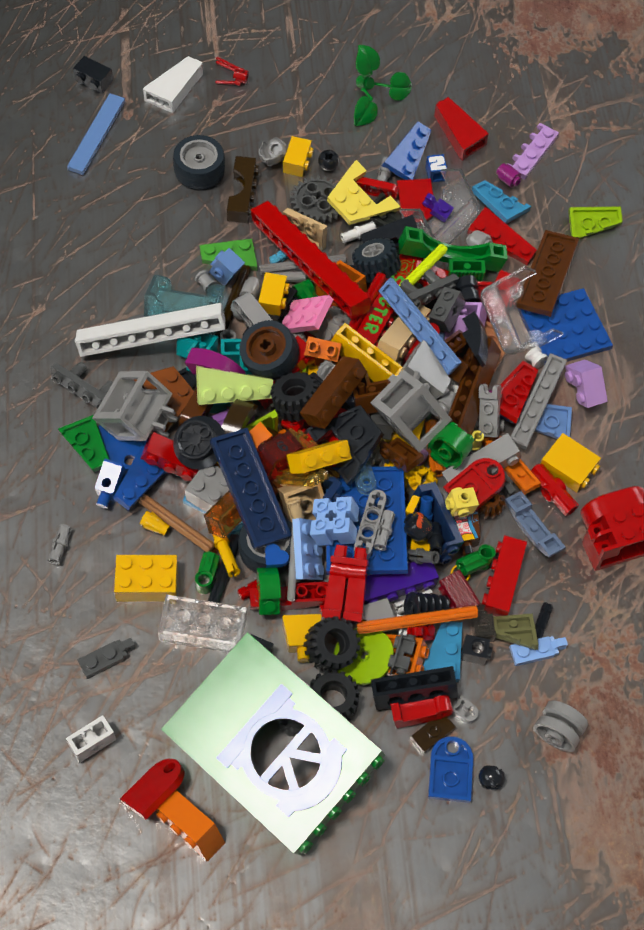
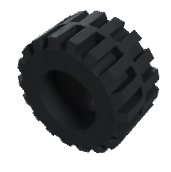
M291 372L275 381L270 393L278 416H281L283 420L288 419L291 422L304 419L300 411L319 388L317 380L311 374Z
M335 616L325 618L314 624L308 630L309 633L305 635L307 641L304 642V647H307V650L304 652L305 655L310 657L308 661L310 663L314 662L315 668L322 667L321 671L329 670L330 672L350 665L358 656L356 652L360 651V646L357 643L361 641L360 637H356L357 629L353 630V624L351 622L347 624L346 619H339V617ZM326 634H330L337 639L339 643L337 655L327 650L325 646Z
M325 670L323 675L317 674L316 679L311 680L309 687L319 696L329 690L340 692L344 696L345 701L343 704L333 708L350 721L353 718V714H356L360 693L359 689H357L356 681L352 682L353 677L350 675L346 677V672L344 671L337 673V670H332V673H329L328 670Z

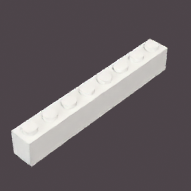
M216 303L79 329L76 333L75 343L80 357L225 330V315L222 304Z

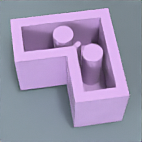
M581 360L565 366V378L569 384L576 386V399L580 405L590 408L608 402L601 366L588 360Z

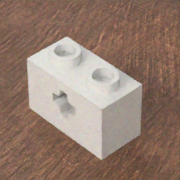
M102 715L68 736L66 740L80 763L114 742L116 737L114 731Z

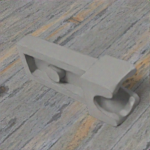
M480 384L479 386L480 436L483 433L484 437H499L502 388L500 384L493 386L492 393L488 391L487 384Z

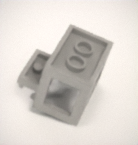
M403 370L398 376L392 374L388 378L390 383L370 403L400 438L420 452L452 419L430 393V385L418 381L421 375L420 372L415 371L412 376ZM431 413L439 421L418 440L412 431Z
M120 371L92 419L117 440L146 441L153 432L168 438L169 433L164 432L167 422H177L178 417L174 416L176 413L174 409L167 405L172 393L148 371ZM147 379L157 389H143L142 386Z

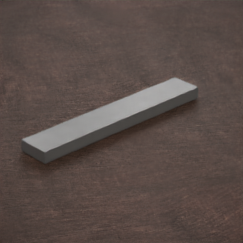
M550 353L512 432L511 438L517 447L527 449L566 365V359Z

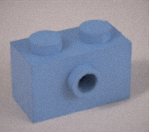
M228 248L225 252L222 250L218 253L210 264L212 268L209 273L225 287L236 276L245 262Z

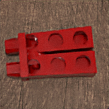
M336 545L334 555H331L330 560L331 567L322 617L332 618L335 616L341 619L343 614V618L346 620L362 622L367 566H369L367 548L355 547L354 558L347 557L348 546ZM347 579H348L347 594H346V601H345V609H344V613H343L344 599H345V591H346V583H347Z

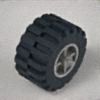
M387 238L366 241L359 245L352 254L355 269L366 276V282L368 283L373 281L378 272L385 274L386 279L397 273L396 271L401 266L396 246L392 240Z

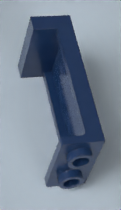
M436 482L418 485L413 495L420 498L424 495L433 497L431 511L433 519L431 522L441 524V534L443 535L442 554L439 555L437 564H448L459 551L464 540L450 511L446 508L445 500Z

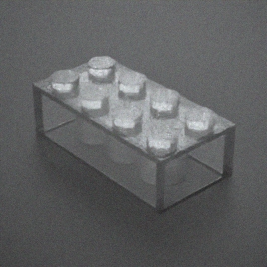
M166 594L158 628L159 641L229 653L243 637L247 619V608Z

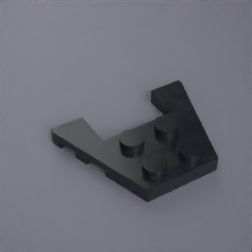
M361 405L339 414L338 417L330 421L325 429L313 426L307 429V432L317 444L321 443L332 432H334L339 440H348L350 453L353 458L341 467L338 473L349 486L354 482L384 436L383 432Z

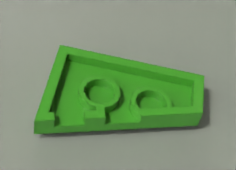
M252 239L200 245L202 264L210 265L220 251L223 250L225 252L230 248L245 262L244 265L250 266L253 271H258Z

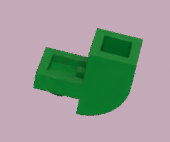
M277 567L257 568L259 615L280 614L281 588Z

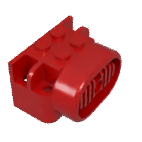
M632 486L594 498L583 506L580 515L587 531L582 544L594 571L644 556L643 487Z

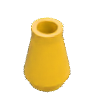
M146 511L139 523L143 526V529L162 534L163 536L166 535L170 528V525L166 524L153 511Z

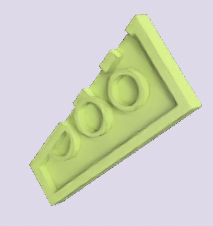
M196 366L197 403L199 405L234 402L236 399L242 401L272 399L270 392L273 379Z

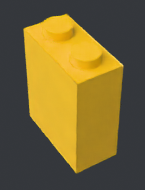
M562 433L542 458L541 463L555 478H560L565 486L577 493L581 487L585 489L588 485L590 475H595L601 467L598 465L601 457Z

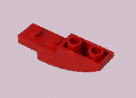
M328 582L296 583L295 601L287 600L288 586L280 587V611L303 609L324 604ZM249 588L250 610L259 609L257 588Z

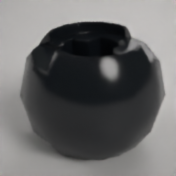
M324 150L318 158L320 168L325 171L335 170L340 162L338 154L333 150Z
M486 765L480 770L478 775L479 783L481 786H485L486 789L499 790L505 782V773L502 769H498L497 766Z

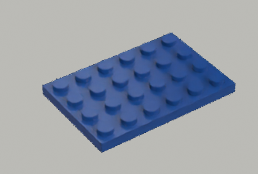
M396 466L363 467L350 486L340 475L339 481L342 483L341 497L352 496L359 507L358 522H353L357 528V534L369 494L372 491H383L386 494L385 510L393 511L396 514L392 524L393 531L387 541L386 550L379 551L375 547L373 548L372 555L368 559L367 574H407L406 533L404 532V519L406 518L404 471ZM331 467V468H333L334 470H336V471L338 472V470H339L341 467ZM380 497L376 498L374 505L375 507H377ZM370 513L367 515V518L376 520L378 515ZM364 530L362 535L371 537L373 532L371 530ZM333 540V545H326L327 575L330 574L331 555H334L336 545L348 546L347 557L354 558L355 543L340 544L338 540Z

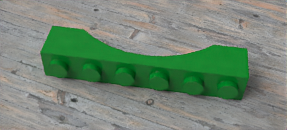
M405 226L399 238V254L426 258L440 244H444L448 250L438 261L448 263L449 259L485 260V270L500 272L508 259L507 247L502 244L489 242L474 246L450 245L432 238L423 229Z

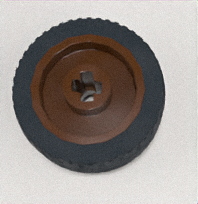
M273 320L258 322L252 325L241 338L239 346L241 359L247 369L255 376L271 378L275 381L280 379L281 376L292 372L298 363L300 352L297 340L292 332L280 322Z

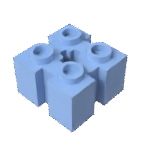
M337 497L336 502H331L329 498L314 499L312 514L316 520L311 521L310 536L318 546L333 545V540H338L340 544L356 543L357 528L353 522H358L359 507L353 497Z

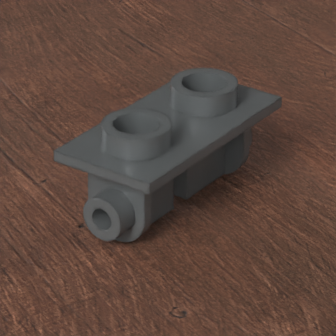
M402 630L400 636H396L393 648H396L395 655H390L388 667H391L390 674H392L393 670H396L398 675L408 672L411 658L403 655L404 653L412 655L416 640H414L415 636L410 634L407 637L403 636L404 630Z

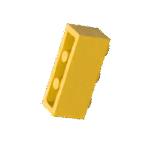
M348 440L331 441L286 454L291 474L306 473L352 459Z

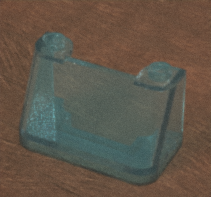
M154 275L145 293L144 317L216 303L223 304L225 286L213 284L208 287L206 295L172 290V283L169 278Z

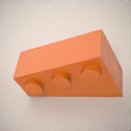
M177 790L156 809L157 813L155 815L164 824L167 822L170 825V829L177 836L180 835L185 843L207 862L225 844L215 823Z

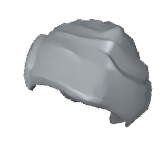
M277 137L269 141H263L261 147H259L258 155L265 164L273 166L284 159L287 145Z

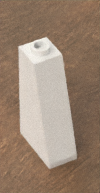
M189 56L143 88L144 101L173 113L203 75V62Z

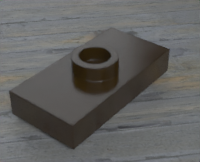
M448 717L429 721L411 735L410 739L425 754L440 739L445 738L454 731L456 726Z

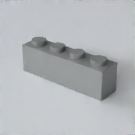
M507 433L466 457L458 468L451 466L442 472L443 478L448 483L471 463L481 458L494 459L503 468L508 465L513 466L521 458L520 450ZM492 467L487 473L489 475H496L498 469Z

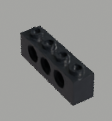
M453 666L371 679L376 710L391 708L390 704L399 702L400 705L432 699L442 695H447L450 698L458 697Z

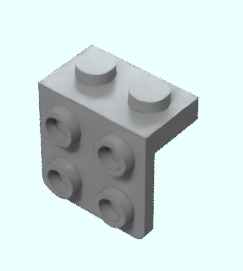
M331 306L319 330L307 332L317 338L331 341L344 323L349 325L351 319L338 306Z

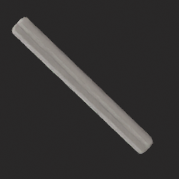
M344 254L328 256L335 263L339 260L344 263L347 261ZM292 261L259 266L260 275H265V272L300 271Z

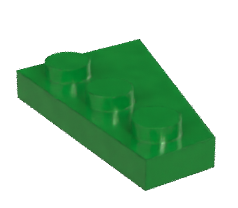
M94 415L59 428V432L93 472L101 470L104 459H109L97 422L92 419Z

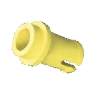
M479 430L472 433L474 438L472 451H477L481 448L484 434L482 433L480 436L481 431Z

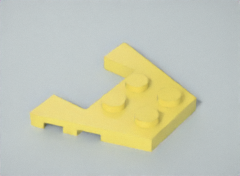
M357 160L354 161L327 198L328 203L349 225L369 220L373 216H383L391 211H399L400 205L391 196L375 204L355 181L366 175L367 170Z

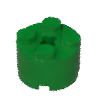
M449 422L428 443V449L430 448L431 457L441 466H454L453 468H458L472 450L474 438L459 428L456 423Z

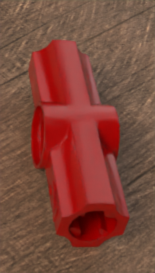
M542 463L532 468L531 472L541 482L540 488L543 497L549 502L552 501L565 516L571 515L579 507V504L566 491L564 482L558 477L555 478Z

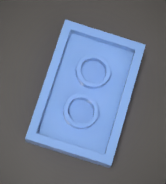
M292 519L296 579L323 580V548L318 546L310 536L312 520Z

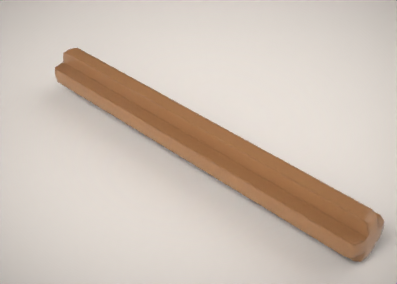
M144 494L138 500L142 506L151 512L153 511L164 522L205 552H211L215 546L212 541L147 494Z

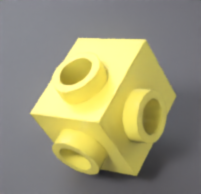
M461 487L454 488L445 500L446 508L450 511L452 517H466L469 514H473L479 506L473 487L465 489Z

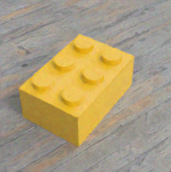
M116 555L114 586L116 602H177V555Z

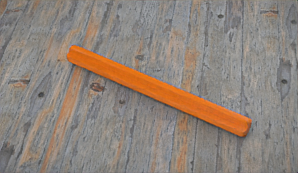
M468 606L357 622L358 634L477 618L478 609L477 606Z

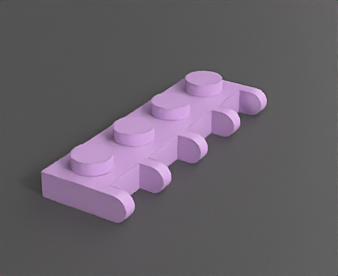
M542 123L537 125V129L540 130L538 134L531 133L529 135L533 141L529 145L526 143L522 144L521 149L524 150L522 155L514 154L512 157L516 161L515 164H509L521 173V178L524 180L559 135V132Z

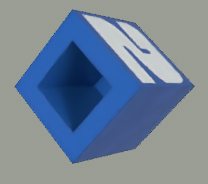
M444 154L427 156L425 168L431 183L446 181L448 170Z

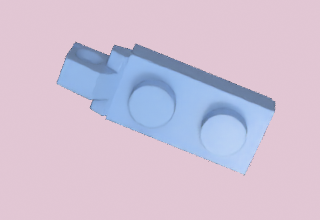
M553 636L538 639V650L517 644L510 645L509 649L515 666L554 658L555 655L559 654V650L566 649L568 643L566 637L554 639Z

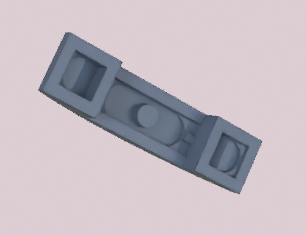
M522 491L505 499L515 521L539 551L545 556L551 557L565 550V545L555 533L551 534L532 510L531 502Z

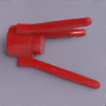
M216 57V60H218L216 64L234 71L233 79H235V81L216 80V84L238 86L241 83L246 84L249 71Z

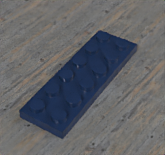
M248 428L211 438L210 444L253 549L255 550L290 538L292 534Z

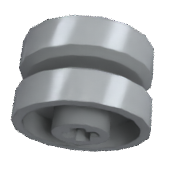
M548 701L542 712L543 716L539 717L533 727L534 731L543 741L554 748L565 752H573L580 741L579 736L584 734L589 725L588 721L573 707L560 701Z

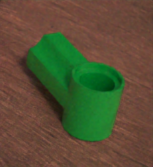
M310 279L292 285V288L297 290L298 299L318 297Z
M487 544L481 545L478 551L456 561L457 570L460 569L462 574L467 576L478 570L489 569L496 554L495 549Z
M213 552L203 553L198 573L195 575V587L200 594L210 593L213 587L220 561V556ZM202 580L209 581L205 585L199 583Z

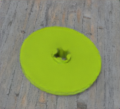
M382 631L364 634L357 633L356 637H360L361 641L357 643L360 646V651L356 652L358 654L357 658L353 660V663L337 670V672H346L345 676L348 677L350 675L353 677L352 682L356 681L357 685L371 684V679L384 677L391 668L388 667L390 655H394V648L389 637ZM339 643L336 644L334 655H337L339 652ZM362 652H366L367 654L365 655V659H362L360 657L362 656Z

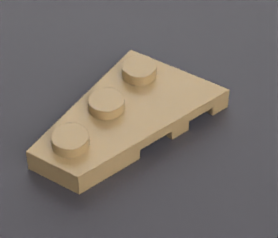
M289 208L283 211V215L285 214L292 224H295L302 233H305L308 239L317 245L318 249L323 251L326 248L327 225Z

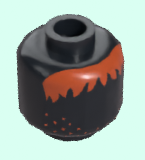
M416 512L407 515L404 519V532L414 541H426L432 535L433 524L424 514Z

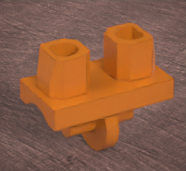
M308 336L304 355L338 363L342 344Z

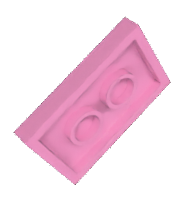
M330 295L294 300L282 324L292 333L319 330L334 299Z

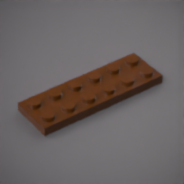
M545 230L518 298L516 308L549 317L552 316L578 246L579 238Z

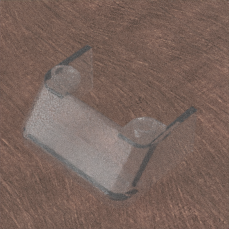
M462 169L441 170L447 186L442 191V200L454 207L445 223L435 216L427 222L421 209H401L400 213L403 218L413 215L418 229H423L429 236L442 243L451 244L480 214V205Z
M526 266L485 287L480 295L501 348L508 354H517L537 346L541 347L564 335L562 331L550 329L544 333L540 330L527 332L514 302L521 298L524 293L521 281L536 274V270Z

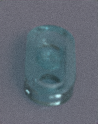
M368 460L354 480L357 490L363 495H369L372 491L376 490V479Z

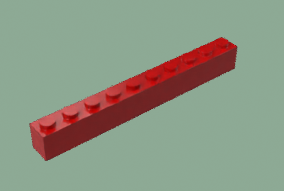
M266 201L251 209L252 222L326 295H330L334 299L333 302L350 319L354 320L370 311L371 298L369 294L361 290L359 285L353 282L346 272L340 270L338 265L332 262L325 252L318 249L317 245L314 242L312 243L307 235L302 233L295 224H292L287 216L278 210L277 206H273L269 201Z

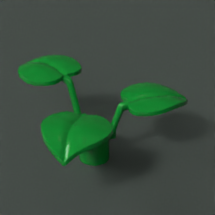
M358 45L356 70L361 74L356 79V85L367 96H362L356 104L354 111L355 126L370 124L377 116V104L372 102L373 98L367 92L374 85L390 88L389 97L397 101L406 98L412 89V83L408 75L403 72L393 74L390 79L391 85L374 82V79L370 76L373 74V71L379 68L380 57L376 50L366 45Z

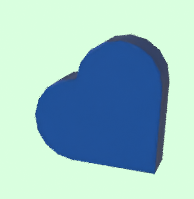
M277 544L267 545L265 548L266 568L286 566L289 562L288 553L281 550Z

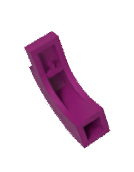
M191 348L185 361L192 374H196V366L240 374L246 373L233 360L208 349Z

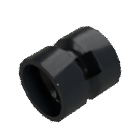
M472 275L459 277L455 290L461 291L465 302H481L480 293L476 290L478 288L477 278Z

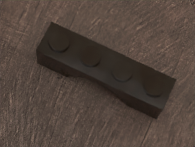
M236 156L233 169L234 181L240 183L243 186V190L234 196H229L227 221L248 223V218L252 217L251 209L253 206H251V203H254L255 200L253 189L257 187L255 176L259 174V165H256V158Z

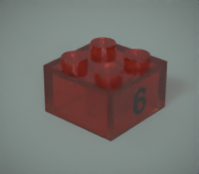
M290 431L283 434L279 433L273 439L265 440L258 446L257 452L270 482L290 472L286 454L297 452L304 448Z

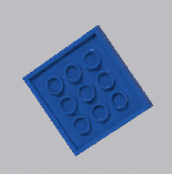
M584 288L560 294L551 317L517 309L535 347L539 346L542 350L541 352L548 357L551 353L566 359L568 362L607 351L613 347Z

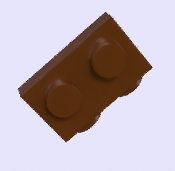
M398 437L390 443L384 440L379 442L381 456L406 473L424 461L423 454Z

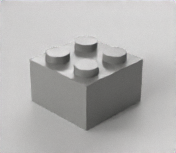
M216 465L199 470L185 489V496L188 502L218 519L233 500L221 468Z

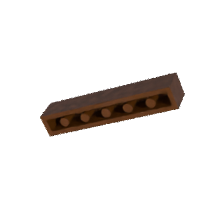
M488 338V356L485 366L482 367L471 351L469 366L460 381L448 414L452 419L450 422L456 423L459 428L472 435L479 416L480 384H487L489 388L501 354V350L493 338Z

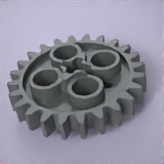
M319 175L317 179H314L313 176H311L310 180L304 178V183L298 181V186L294 185V190H291L290 207L294 211L323 224H326L327 220L332 223V218L337 220L340 214L328 203L327 198L338 182L333 184V179L327 181L326 176L322 180Z

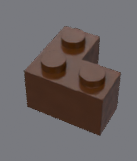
M366 373L362 381L352 392L355 407L361 405L368 414L378 412L370 402L390 383L389 380L370 383L368 373Z

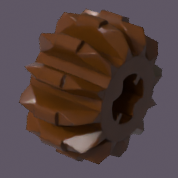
M498 492L478 509V516L483 514L485 519L488 516L492 519L496 515L500 516L505 508L504 495H500V492Z

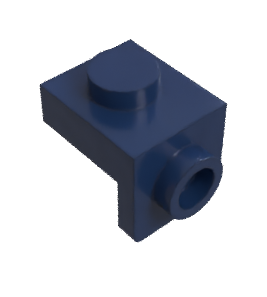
M325 475L323 477V487L328 490L323 499L329 498L331 502H336L337 497H341L342 483L335 477Z

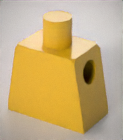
M321 614L283 615L282 626L288 652L297 653V661L300 663L309 662L308 659L310 657L305 655L304 652L307 650V647H304V642L307 641L305 635L309 633L310 627L321 621Z

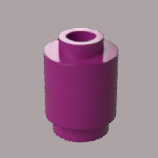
M501 164L496 171L498 178L510 188L518 186L522 180L521 173L509 164Z

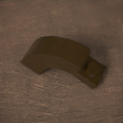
M236 399L222 424L225 434L246 428L250 419L257 413L258 406L254 405L251 401Z

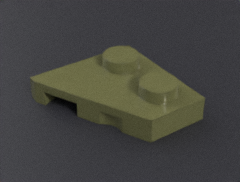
M533 613L492 617L495 638L538 650Z

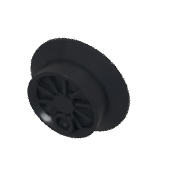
M195 416L187 419L179 426L174 436L173 447L176 457L183 465L195 470L213 466L218 461L210 440L211 438L224 435V429L216 420L207 416Z

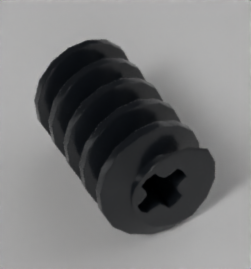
M410 592L404 600L403 609L405 615L449 609V601L445 595Z

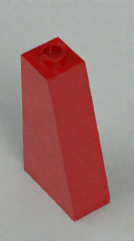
M447 97L436 104L434 117L462 161L487 145L489 133L454 101Z

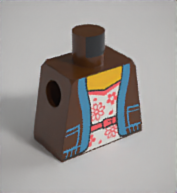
M478 510L469 517L453 516L464 540V543L459 548V550H462L463 557L473 553V547L478 546L480 542Z

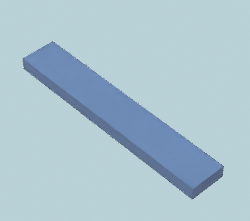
M109 93L67 166L68 171L84 175L125 104V98Z
M389 278L380 288L379 293L419 342L423 340L427 342L447 375L452 374L462 362L393 278Z

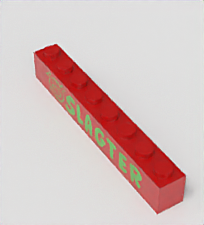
M400 254V269L390 278H393L399 285L413 271V263L416 260L423 261L424 258ZM380 293L376 296L370 311L367 312L357 330L360 335L376 347L387 328L393 324V317L398 316L393 308L386 304L384 297Z

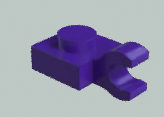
M430 193L427 194L422 203L425 207L432 210L430 214L444 223L454 209L453 206L442 199H439L437 202L434 195Z

